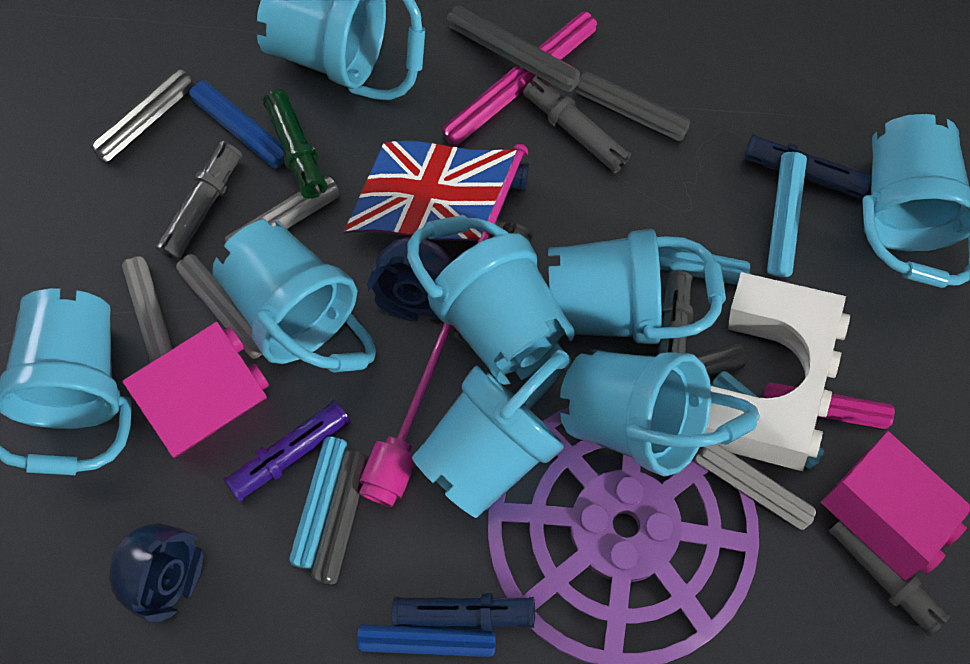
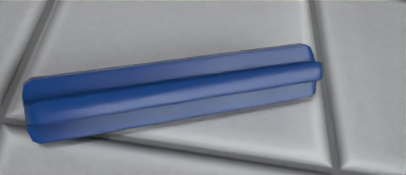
M200 80L190 89L189 94L194 103L272 168L277 169L281 167L284 163L285 152L278 140L208 82Z
M361 625L357 631V648L362 652L491 657L495 653L496 646L494 631Z

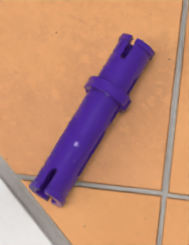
M333 400L328 406L297 426L293 431L266 450L263 447L255 452V458L230 476H226L223 480L237 500L241 502L246 496L271 478L276 481L282 477V470L314 449L327 436H331L343 426L348 425L350 419L337 401Z

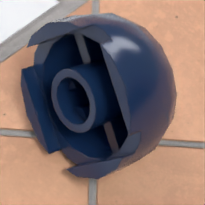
M410 238L395 240L377 256L367 283L368 290L372 287L376 294L374 298L375 303L392 316L408 321H417V314H432L431 320L438 319L439 317L430 308L428 293L414 274L408 261L407 244ZM424 239L419 245L420 260L432 280L435 281L446 266L452 262V259L444 249L433 242Z
M160 523L146 525L134 530L116 548L111 560L109 581L116 599L131 613L147 621L161 622L172 617L178 611L172 608V606L177 603L181 594L189 599L201 575L203 551L201 548L196 547L194 542L198 538L181 528Z

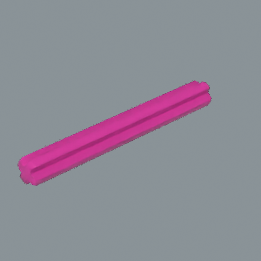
M587 11L581 12L538 48L561 60L596 31L597 21ZM516 65L442 126V135L445 140L452 146H458L522 93L529 82L531 84L534 83L532 79L537 75Z

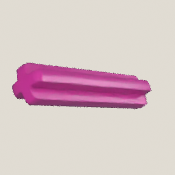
M770 382L765 386L762 398L780 397L794 391L797 387ZM832 393L826 419L888 429L893 424L895 409L893 405Z

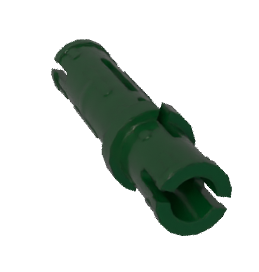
M282 89L272 90L270 94L275 104H272L270 97L266 94L263 98V105L267 109L285 152L284 163L286 168L294 173L300 187V193L304 198H317L320 195L315 184L318 185L320 192L325 193L327 190V183L317 165L318 154L315 148L308 144L289 101L287 92Z

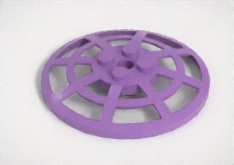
M569 407L558 411L542 422L562 441L564 448L556 455L558 458L542 476L534 493L532 504L504 503L505 492L489 507L488 546L492 567L502 593L506 598L534 597L535 610L554 594L558 593L566 602L579 611L596 619L607 621L604 650L588 647L566 637L546 623L535 611V627L529 629L557 651L584 663L666 664L692 653L713 639L726 626L747 595L755 574L759 551V526L754 500L739 491L746 517V534L721 529V517L717 500L708 481L704 477L709 471L696 463L695 460L691 461L682 471L674 474L663 484L655 478L640 472L641 466L632 457L624 454L622 470L610 471L598 476L582 456L604 447L585 440L572 446L555 429V427L562 424L560 412L570 415ZM567 468L584 489L577 497L573 508L547 506L546 501L553 484ZM692 484L696 487L704 504L707 526L681 522L680 511L674 498ZM619 514L632 516L638 525L637 534L629 538L618 535L613 528L614 517ZM502 522L529 523L532 550L539 569L545 578L524 595H522L514 582L506 561L502 540ZM544 524L570 527L571 540L576 552L557 568L546 546ZM680 541L706 545L700 566L687 584L669 562L675 554ZM720 548L745 552L744 565L736 587L721 611L711 620L695 595L703 588L712 574ZM587 567L596 574L612 580L609 606L587 598L574 589L569 582ZM654 574L671 595L667 600L652 606L636 609L628 608L631 582L644 580ZM681 609L696 630V633L687 639L663 649L641 653H623L626 624L655 621Z

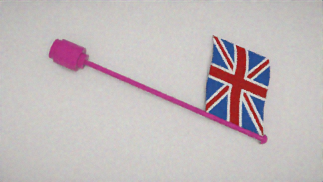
M421 141L383 143L344 230V234L353 232H384L412 237L416 230L423 228L429 221L464 215L467 218H479L495 224L522 156L528 155V149L524 144H516L512 150H469ZM468 229L463 233L435 239L426 238V240L478 241L480 243L489 239L490 233L478 229ZM444 323L397 438L388 436L386 442H375L359 480L363 484L359 494L373 502L393 507L396 498H402L415 466V462L412 459L413 454L410 453L412 445L405 442L452 329L450 324Z

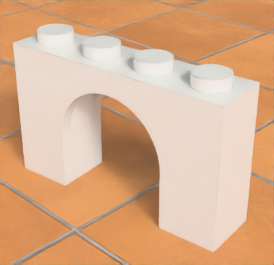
M741 272L731 306L728 330L770 339L785 345L800 360L804 369L805 380L794 391L775 398H758L711 386L712 392L731 395L750 402L757 407L760 415L757 426L753 431L727 445L721 443L718 445L731 453L803 471L807 456L817 458L823 431L815 430L814 428L817 416L826 418L832 396V391L825 390L824 386L827 377H836L842 352L833 351L836 339H845L851 316L850 314L842 313L846 296ZM711 403L709 423L705 434L715 432L719 426L740 416L744 412Z

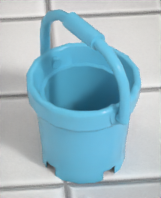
M261 0L257 13V21L267 24V37L257 34V41L262 52L325 73L330 80L347 87L352 94L379 100H392L405 95L415 84L418 71L422 70L425 28L422 27L421 13L415 0H402L411 17L406 58L408 72L406 79L398 87L382 90L362 85L372 73L379 57L386 23V0Z
M907 115L887 122L885 124V134L879 138L877 131L872 136L873 166L871 195L864 196L862 201L864 233L876 255L891 269L902 273L903 278L940 288H945L947 285L959 286L970 280V186L960 146L959 130L954 122L948 119V128L936 125L935 115ZM968 238L969 260L963 272L957 275H949L947 271L910 261L902 262L895 258L887 249L906 252L930 251L951 246Z
M464 215L429 221L423 228L416 230L407 244V258L414 274L428 293L430 308L441 321L456 328L489 368L498 383L504 385L511 384L505 374L516 371L521 380L530 377L551 359L555 351H564L557 342L564 333L570 342L574 338V328L563 314L537 268V255L528 239L521 234L508 233L496 224L479 218H467ZM468 229H478L494 236L463 252L446 266L435 281L432 280L425 270L419 257V245L426 238L435 239L463 233Z
M266 219L258 220L243 227L229 238L224 247L230 254L224 264L216 257L213 263L212 275L251 326L252 339L268 362L285 364L301 359L304 362L320 368H328L331 372L336 373L363 370L369 363L374 361L377 350L373 338L351 313L355 306L358 292L351 277L340 268L325 264L277 220H275L276 226L274 227ZM344 323L355 332L365 348V353L332 354L329 357L313 353L332 338Z
M650 228L632 231L629 233L628 238L548 248L549 257L560 256V266H549V289L563 314L574 328V335L632 337L636 343L658 344L660 339L696 335L709 328L721 314L722 304L726 300L721 265L715 261L712 253L700 243L687 238L657 237L655 230ZM658 247L683 248L695 253L704 261L708 302L711 304L710 310L704 318L689 325L662 327Z
M50 288L33 291L23 296L20 301V310L17 315L7 368L0 376V413L11 420L30 426L51 429H78L97 426L111 420L117 414L120 407L119 428L116 439L108 450L93 459L77 460V457L38 454H28V457L12 454L0 446V460L7 465L26 469V473L75 476L76 472L96 470L116 458L126 446L131 428L132 400L130 397L120 396L121 391L118 390L116 381L112 379L110 305L100 297L76 290L75 301L60 299L61 289Z
M561 350L555 351L551 359L515 395L501 383H498L486 370L480 366H474L462 382L463 392L418 451L412 456L416 466L432 483L437 481L447 491L445 495L452 502L474 518H478L539 462H549L564 448L562 441L530 409L549 390L563 371L569 369L571 366L569 355Z
M591 350L593 355L582 353L575 358L567 370L561 387L560 398L570 400V415L560 412L561 422L568 434L577 439L589 441L632 457L643 468L661 476L678 474L692 461L700 447L713 446L719 443L727 445L748 434L756 428L757 421L760 418L757 407L750 402L731 395L712 392L710 378L704 363L690 353H661L653 357ZM711 403L744 412L740 416L719 426L715 432L705 434L709 423Z

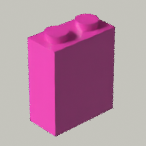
M215 322L122 381L173 458L183 454L267 399L263 389L268 387L269 384L255 363L250 367L246 366L238 354L245 348L231 327L222 330L218 322Z
M889 431L860 457L821 501L832 514L904 581L920 570L927 575L941 563L946 556L941 551V548L944 544L949 547L965 532L967 527L962 521L970 512V504Z

